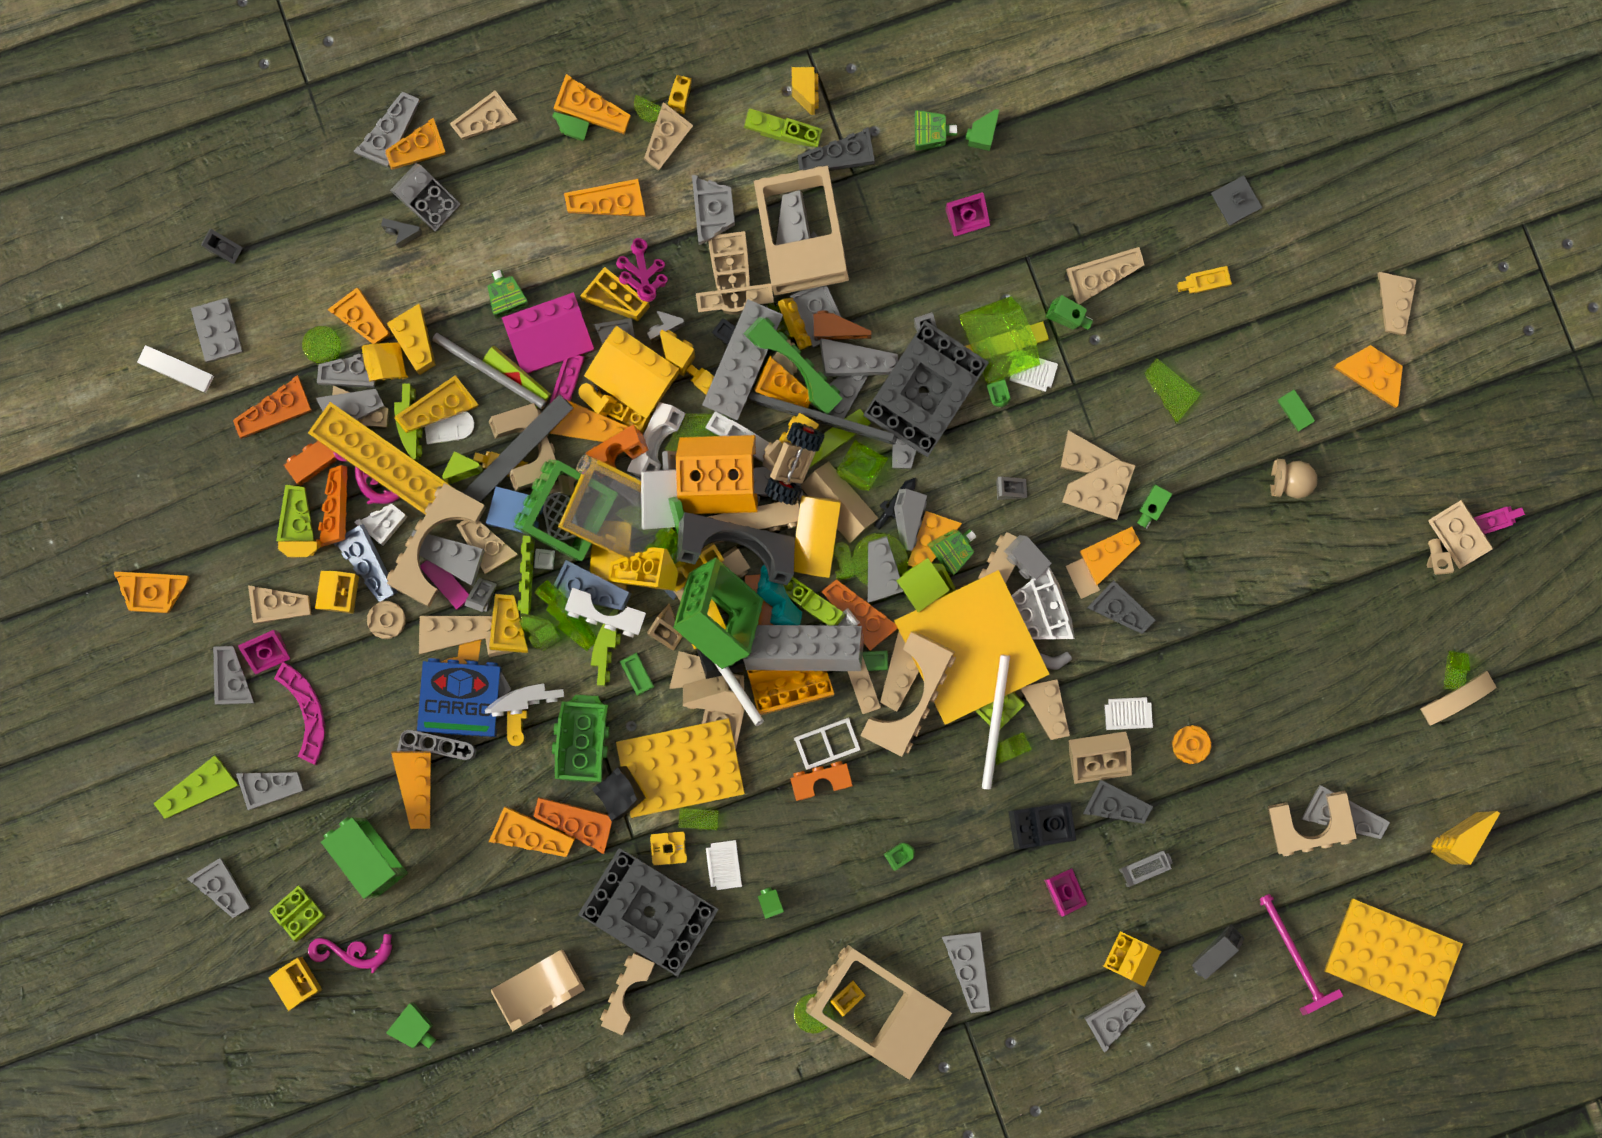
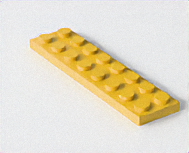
M329 402L308 432L313 438L425 515L426 507L429 503H433L436 498L434 494L439 486L442 487L444 483L449 485L331 402Z

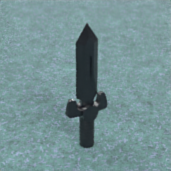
M916 478L906 480L900 489L913 491ZM899 490L890 500L888 508H886L888 501L880 504V508L884 510V513L874 524V527L878 530L882 528L889 517L892 516L896 519L893 512Z

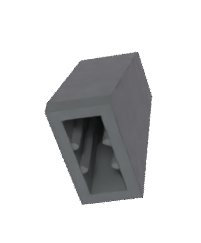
M1232 924L1200 953L1192 964L1195 973L1200 977L1202 976L1205 980L1236 954L1243 943L1244 937Z

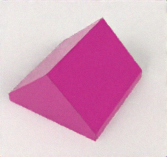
M983 192L946 204L945 210L954 237L990 226Z
M276 630L238 645L254 674H258L290 659L281 634Z
M1072 868L1044 880L1059 916L1063 917L1087 905Z

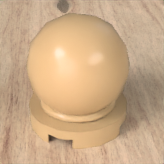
M1285 459L1274 461L1271 475L1275 476L1274 485L1270 484L1271 496L1281 497L1284 492L1287 496L1298 499L1313 493L1317 486V474L1309 463L1292 461L1286 464Z

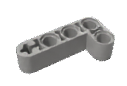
M406 730L401 734L397 751H431V753L462 760H472L476 756L477 751L474 745L467 742L413 730ZM408 734H413L415 736V740L412 744H408L406 742V737ZM427 738H432L434 741L431 748L425 747V740ZM450 742L452 750L446 753L443 746L445 743ZM468 746V750H471V753L465 757V753L457 751L458 748L467 749Z

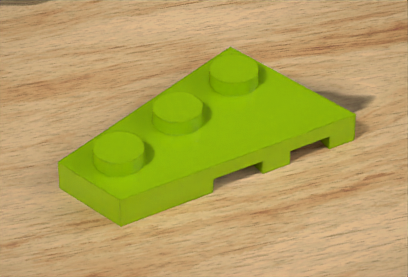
M285 485L277 542L314 541L305 487Z

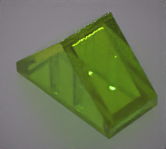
M1024 732L998 743L995 759L996 765L1032 750Z

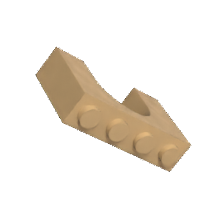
M532 403L491 416L489 424L495 439L513 433H522L541 412ZM547 436L537 445L539 453L538 458L534 462L510 471L509 477L515 491L532 487L535 479H539L542 474L541 467L544 462H548L549 459L556 460L554 446L552 443H549Z
M1346 791L1325 794L1330 821L1327 828L1317 836H1304L1294 829L1287 802L1268 806L1277 852L1283 854V856L1293 855L1294 851L1302 850V852H1309L1314 850L1313 847L1329 848L1333 846V843L1340 842L1344 845L1352 843L1353 839H1357Z

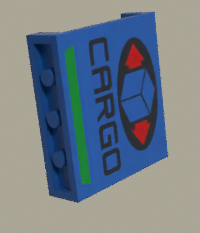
M428 658V662L423 661L417 731L497 737V729H495L496 716L492 717V713L485 714V709L498 699L500 672H502V668L498 666V663L486 662V666L478 665L479 662L467 661V664H459V660H448L447 663H440V659Z

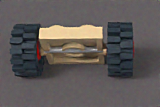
M792 423L787 435V440L791 443L784 442L764 491L769 497H773L774 500H778L781 503L784 502L787 505L797 504L802 488L796 485V483H803L815 452L819 451L825 435L822 432L806 424Z

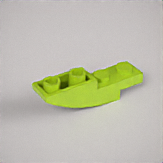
M751 108L748 109L743 127L759 132L760 135L768 138L816 148L822 133L821 128L789 118L782 119Z
M402 384V402H394L395 416L411 406L413 400H416V390L413 389L411 384ZM396 421L399 436L407 453L413 460L419 462V457H422V446L419 445V438L423 436V429L419 428L406 433Z
M794 577L791 578L788 585L783 584L791 601L828 626H838L846 614L817 595Z
M614 609L609 616L618 615L619 610ZM603 624L594 644L591 666L598 667L597 685L606 687V683L610 682L611 671H607L608 663L612 661V652H609V649H617V644L620 645L621 633H618L617 628L615 631L604 628L605 624Z

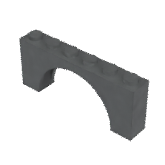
M684 512L678 528L677 561L696 564L701 550L708 544L718 541H731L746 546L760 557L767 568L769 581L788 585L794 575L795 537Z

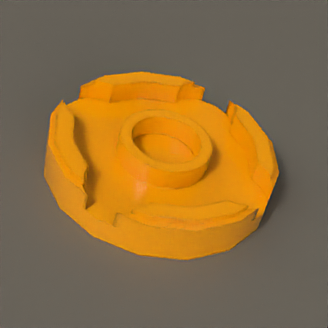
M1194 725L1185 726L1174 735L1172 748L1179 760L1188 764H1196L1205 760L1210 754L1211 741L1208 733L1201 727Z

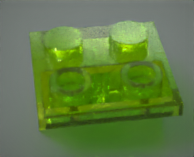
M525 613L520 614L522 620L519 623L524 631L531 634L529 640L534 648L544 651L563 640L550 620Z

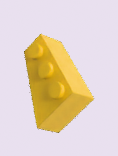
M606 267L601 270L580 295L582 301L639 321L650 308L649 302L641 300L637 292L627 284H622L619 278Z
M420 304L387 323L419 375L436 365L424 318V311Z

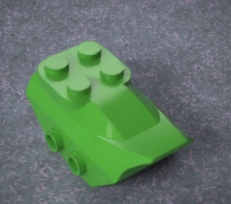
M575 695L570 701L561 703L558 723L554 724V735H557L556 742H553L552 754H555V779L577 782H601L603 758H607L608 746H605V738H609V727H606L608 705H604L598 696Z

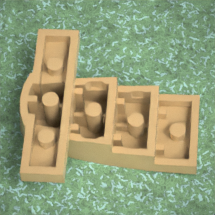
M745 231L720 234L708 241L717 291L696 293L698 313L723 310L724 313L729 315H739L742 313L748 299L760 305L774 303L771 283L750 286Z

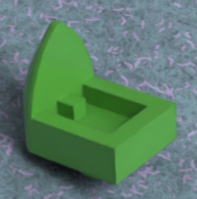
M1005 379L986 384L994 406L1002 408L1010 402L1011 398Z
M899 843L887 851L884 856L893 871L911 861L914 858L915 851L911 845Z

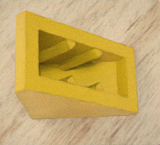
M852 981L830 999V1002L843 1017L866 995Z

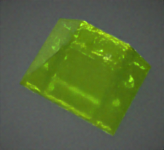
M1011 296L959 315L974 353L989 362L983 371L987 384L1040 365L1037 341L1022 307Z

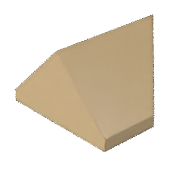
M668 604L657 616L647 634L674 651L683 636L673 628L676 618L670 604Z

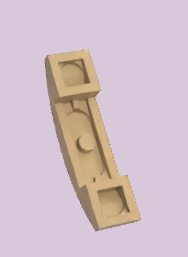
M1485 671L1471 679L1470 682L1444 697L1432 701L1420 708L1431 726L1468 707L1497 687L1488 671Z

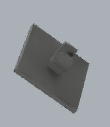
M1244 175L1211 193L1229 226L1262 209Z

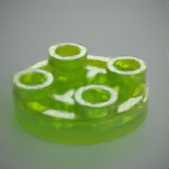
M316 326L305 334L302 341V349L310 361L322 364L338 358L341 350V341L337 333L331 328Z
M816 994L803 996L797 1002L794 1009L796 1024L803 1031L812 1034L820 1033L827 1028L826 1025L806 1012L808 1001L812 997L814 998ZM828 1001L822 1013L832 1019L833 1009Z

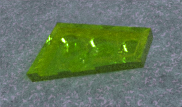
M1157 358L1144 373L1154 391L1162 400L1163 405L1173 417L1172 419L1175 424L1201 395Z

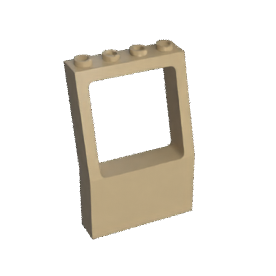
M818 166L813 169L799 170L794 173L755 180L754 186L774 295L849 281L828 166ZM824 186L832 233L825 236L774 245L766 198L787 192Z
M847 945L846 948L844 947L840 951L836 964L829 968L826 980L819 984L815 997L808 1001L806 1012L910 1080L952 1013L856 949ZM854 961H859L903 990L901 999L872 1043L866 1042L822 1013L823 1008Z

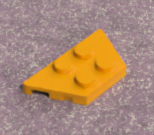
M1370 345L1334 366L1336 370L1392 407L1396 408L1398 406L1403 366Z
M114 571L121 593L126 600L127 608L129 611L169 614L190 578L184 575Z

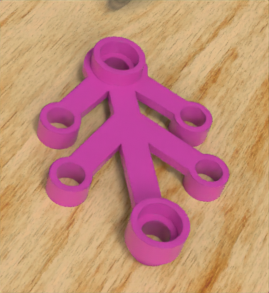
M636 238L631 245V250L636 255L638 268L630 263L625 256H620L616 265L620 269L630 271L640 279L641 284L632 278L631 274L627 271H623L620 274L619 281L622 284H630L635 288L641 300L651 302L656 297V290L659 287H664L668 278L663 274H659L652 284H649L648 279L656 272H661L665 263L661 259H656L653 265L646 270L644 253L647 249V242L641 238Z

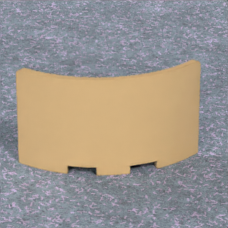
M559 950L520 974L491 989V993L511 1030L514 1031L578 995L585 989L565 952Z

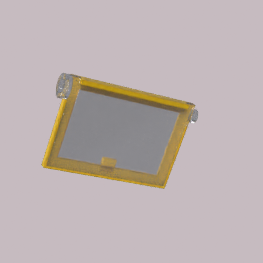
M584 454L576 468V471L581 473V476L558 528L621 558L634 556L637 552H645L651 547L664 548L673 527L642 529L641 481Z

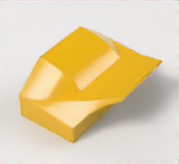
M278 541V549L287 557L314 556L315 552L321 547V541Z

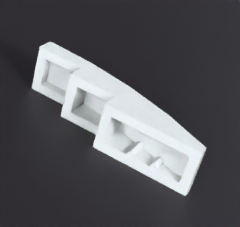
M146 345L137 363L204 393L207 392L214 378L213 375Z

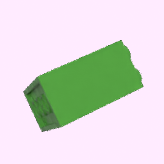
M549 459L548 462L545 461L542 465V474L539 479H535L531 495L525 498L522 512L516 515L514 528L572 559L583 561L592 543L576 537L572 546H569L534 526V522L558 476L564 472L579 480L582 474L559 460ZM590 478L587 486L597 490L599 494L581 528L597 534L618 493Z
M714 558L689 572L673 628L718 667L724 669L750 655L764 599L719 559ZM711 599L730 615L726 630L707 615Z
M347 817L339 823L341 827L336 830L332 829L323 836L325 839L321 841L322 845L363 899L378 898L408 874L366 818Z

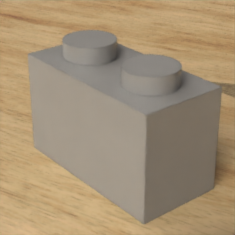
M1019 535L1004 551L1008 555V561L1013 565H1017L1020 569V574L1026 579L1036 580L1052 564L1027 536Z

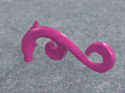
M334 452L338 460L347 462V460ZM355 467L358 486L362 493L370 499L367 504H389L400 499L399 496L388 490H384V493H377L372 490L366 482V478L370 476ZM372 478L370 485H377L378 482Z
M384 934L381 947L375 950V953L378 954L371 959L361 960L355 957L356 952H359V957L364 956L367 952L365 943L361 941L351 943L346 953L336 944L324 938L313 940L308 947V954L313 961L323 962L330 956L331 952L327 950L325 954H319L317 947L320 944H325L346 963L360 969L371 968V973H374L388 959L391 953L392 935Z

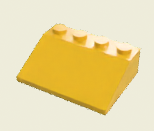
M616 326L605 340L584 377L647 419L679 375V368Z
M1498 811L1476 812L1440 835V837H1436L1431 846L1433 847L1431 853L1450 864L1471 865L1500 813Z

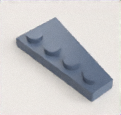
M364 524L348 531L345 535V540L334 543L342 551V556L346 560L348 559L354 566V571L362 576L365 580L364 583L379 602L398 593L396 589L387 584L388 572Z
M565 560L549 593L553 596L568 599L572 588L591 594L592 604L622 611L632 594L568 560Z

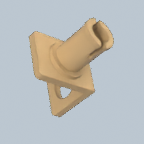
M559 475V481H555L549 494L560 492L563 495L572 496L576 479L571 476ZM589 486L586 487L584 493L589 492Z
M1440 539L1430 540L1428 545L1431 554L1427 562V568H1433L1435 575L1453 573L1454 568L1450 552L1443 553ZM1448 564V567H1447L1446 569H1440V568H1439V567L1446 566V565Z

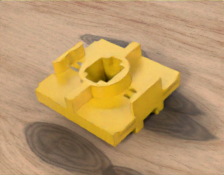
M684 832L651 834L653 866L687 863ZM672 844L673 852L665 853L664 845Z

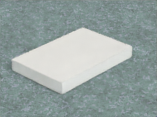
M676 469L641 471L642 529L675 527L668 499L672 497L678 499Z

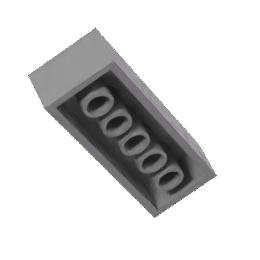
M749 299L747 300L702 406L736 421L738 420L768 349L756 347L743 333L759 317L770 319L775 325L773 328L777 330L783 314Z
M758 625L751 653L747 658H743L746 670L861 671L864 644L862 626Z

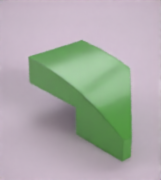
M553 113L552 116L557 121L561 134L564 133L566 136L580 141L585 139L589 122L572 116Z

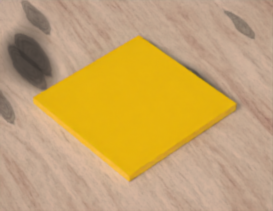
M999 570L937 599L919 613L915 610L894 620L905 643L910 633L915 631L955 651L953 656L956 659L951 668L947 667L945 671L947 677L943 685H938L936 691L939 693L934 701L945 725L994 702L1000 655L1010 656L1005 696L1049 675ZM913 658L916 667L924 681L922 670L918 662Z

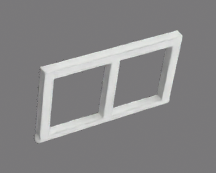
M850 718L794 738L806 770L860 751ZM846 723L855 748L834 756L825 730ZM821 732L830 757L808 765L799 740Z

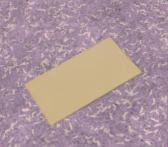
M1083 558L1066 566L1081 599L1100 591Z

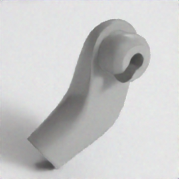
M1068 652L1056 657L1040 654L1046 668L1053 670L1060 669L1072 660Z

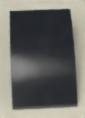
M1070 802L1008 811L1014 850L1076 841Z

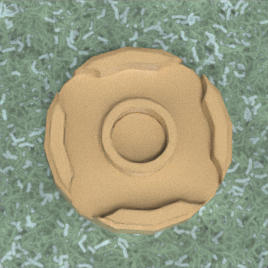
M381 601L370 609L367 615V625L375 636L381 639H392L403 631L406 625V616L398 604L391 601Z

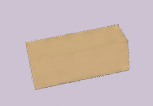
M829 461L816 469L801 484L802 490L808 496L840 501L837 529L849 543L853 542L879 519Z

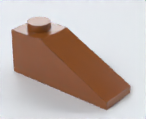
M817 311V314H813L814 340H821V338L827 340L871 339L870 330L838 315L829 313V311Z

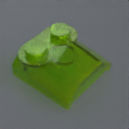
M855 439L836 472L846 482L860 490L869 491L888 458L857 442Z

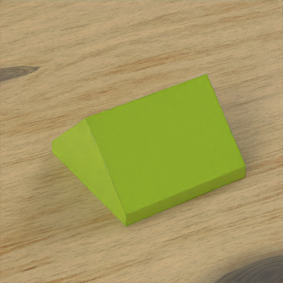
M454 451L442 477L450 485L481 474L484 469L478 462Z

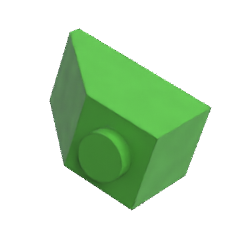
M998 109L975 121L972 129L968 128L966 139L969 140L968 146L990 151L999 114Z
M769 887L760 891L761 895L758 896L765 919L784 912L776 889L772 890Z

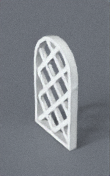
M558 492L547 497L544 502L543 513L548 535L551 536V532L555 533L554 538L558 535L562 537L558 540L565 541L577 536H568L569 532H566L563 536L559 534L560 528H558L557 532L552 530L554 523L559 525V522L556 520L559 515L563 516L561 512L564 506L567 507V501H570L567 495H563L566 497L564 503L559 501L560 496L563 494ZM550 499H553L554 502L550 507L547 503ZM557 502L562 505L559 511L554 509ZM552 510L557 513L554 519L549 517ZM574 514L572 523L577 525L576 517ZM548 519H550V520L552 521V523H551L550 526H549Z

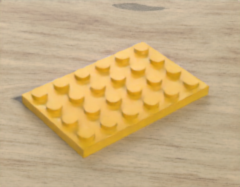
M729 718L616 742L620 766L628 767L646 799L630 811L631 818L745 794Z
M1351 899L1324 972L1435 1017L1463 944L1358 900Z

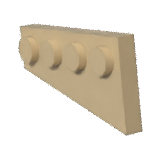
M1140 247L1068 268L1066 271L1077 304H1081L1145 264Z

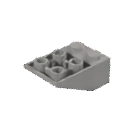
M417 163L390 190L434 231L461 205Z

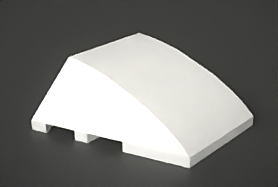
M1050 567L1036 580L1031 579L1030 582L1011 595L1032 639H1075L1070 613L1060 585Z

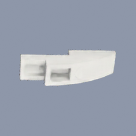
M715 411L705 428L718 436L755 435L756 454L753 457L763 462L764 450L769 442Z
M544 684L519 688L494 701L485 709V714L492 713V717L503 716L505 711H510L511 715L521 714L522 709H528V705L540 704L539 700L546 699V703L558 702V698L564 697L563 689L545 691Z

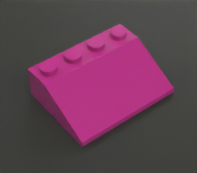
M574 292L502 317L518 364L527 374L594 350Z

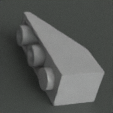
M899 489L894 506L900 547L903 551H912L915 547L917 531L922 524L921 516L927 505V495L909 489Z

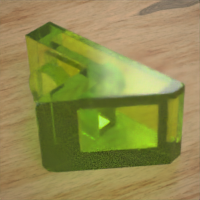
M1448 651L1443 689L1454 691L1465 685L1466 674L1470 672V662L1467 653Z

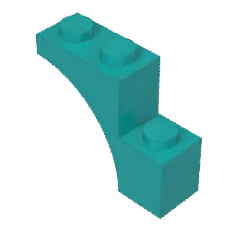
M764 564L761 568L757 594L773 607L770 623L773 625H800L802 611L791 601L783 584L769 581L768 571Z

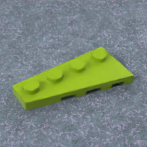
M523 536V543L521 544L522 562L520 563V573H522V581H519L521 600H518V611H521L522 616H531L535 540L531 536Z
M215 755L153 804L162 816L168 819L240 785Z

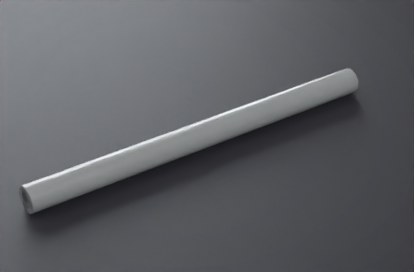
M439 333L433 336L432 341L527 401L534 403L540 409L545 407L547 401Z

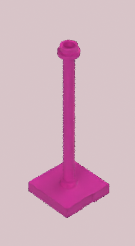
M1268 894L1260 898L1261 906L1265 905L1313 995V1002L1299 1008L1302 1015H1307L1343 997L1340 989L1325 996L1323 992L1320 993L1272 903L1274 898Z

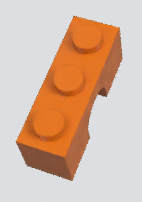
M633 424L586 452L587 459L591 457L616 468L615 459L620 453L625 452L633 460L648 451V447L643 433ZM595 470L593 471L599 478L606 476Z
M842 761L832 763L831 768L824 769L823 766L813 768V772L805 774V771L793 774V778H790L796 801L814 797L813 786L819 779L829 780L833 791L852 787L847 763L842 764Z

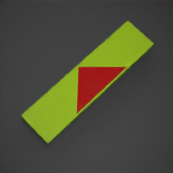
M492 346L482 360L483 362L545 401L548 400L551 394L497 347Z

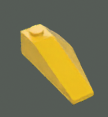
M651 547L645 552H637L634 556L624 557L611 562L608 581L675 591L678 570L668 549Z

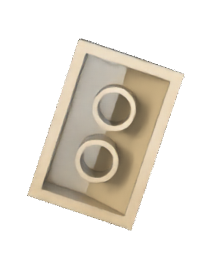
M1126 732L1069 740V755L1074 784L1132 775L1131 747Z

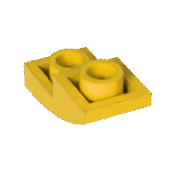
M616 399L617 402L608 416L628 426L634 424L641 432H644L652 416L649 415L645 419Z

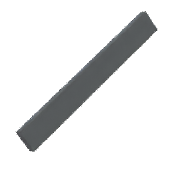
M751 392L749 399L757 405L798 416L801 413L815 422L892 445L896 444L897 441L895 434L754 392Z
M559 394L463 493L481 503L574 407Z

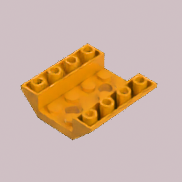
M755 435L679 438L676 453L677 497L682 502L684 512L693 514L758 512L757 493H754L753 455L756 454ZM732 469H736L739 473L736 480H732L729 477V472ZM694 470H698L701 474V478L698 481H694L691 477Z
M747 670L756 708L761 716L834 696L827 671Z

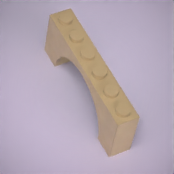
M445 483L442 487L439 486L434 494L436 497L434 502L429 503L426 507V516L417 523L415 527L417 531L414 537H409L405 545L407 547L404 554L400 553L396 560L398 565L395 570L389 572L386 578L388 580L387 584L390 587L429 608L439 591L428 583L420 568L419 555L424 539L435 527L447 521L465 520L477 524L486 509L484 504Z
M915 631L910 633L903 650L908 652L918 662L923 673L924 692L919 705L910 715L899 720L884 721L870 717L861 733L862 737L901 757L905 753L909 754L913 747L911 740L913 736H918L922 728L919 724L922 718H927L930 712L928 706L938 696L939 692L936 691L938 685H943L947 677L945 671L947 667H952L956 659L953 656L955 651Z

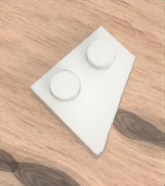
M393 504L383 507L380 511L371 513L370 516L362 520H356L354 523L358 526L364 524L369 535L384 546L408 516Z

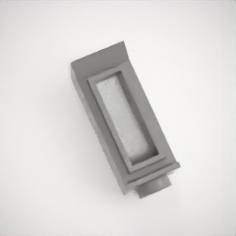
M1160 851L1124 866L1119 871L1123 873L1126 887H1131L1172 869L1170 865L1173 863L1168 853L1165 854L1164 851Z

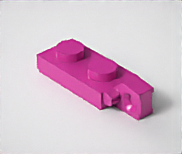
M1511 506L1476 516L1474 519L1483 533L1487 534L1513 525V523H1516L1515 518L1525 514L1523 508L1512 510Z

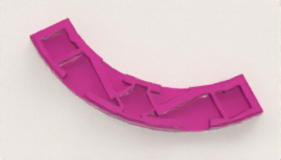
M282 662L274 679L284 685L297 699L305 723L303 744L298 757L316 765L322 752L325 737L322 706L314 689L301 673L285 662Z

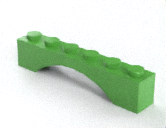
M759 317L743 334L756 347L777 351L791 360L805 380L809 401L820 412L829 414L843 399L839 395L840 391L834 385L830 386L826 382L827 378L820 371L817 373L813 369L814 364L809 359H803L799 355L801 351L795 345L791 346L787 342L788 338L781 331L777 332L773 328L775 325L770 319Z

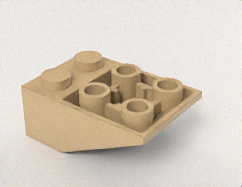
M733 674L744 690V675ZM723 676L705 678L683 685V706L690 709H706L710 712L720 711L731 715L741 714L742 704Z

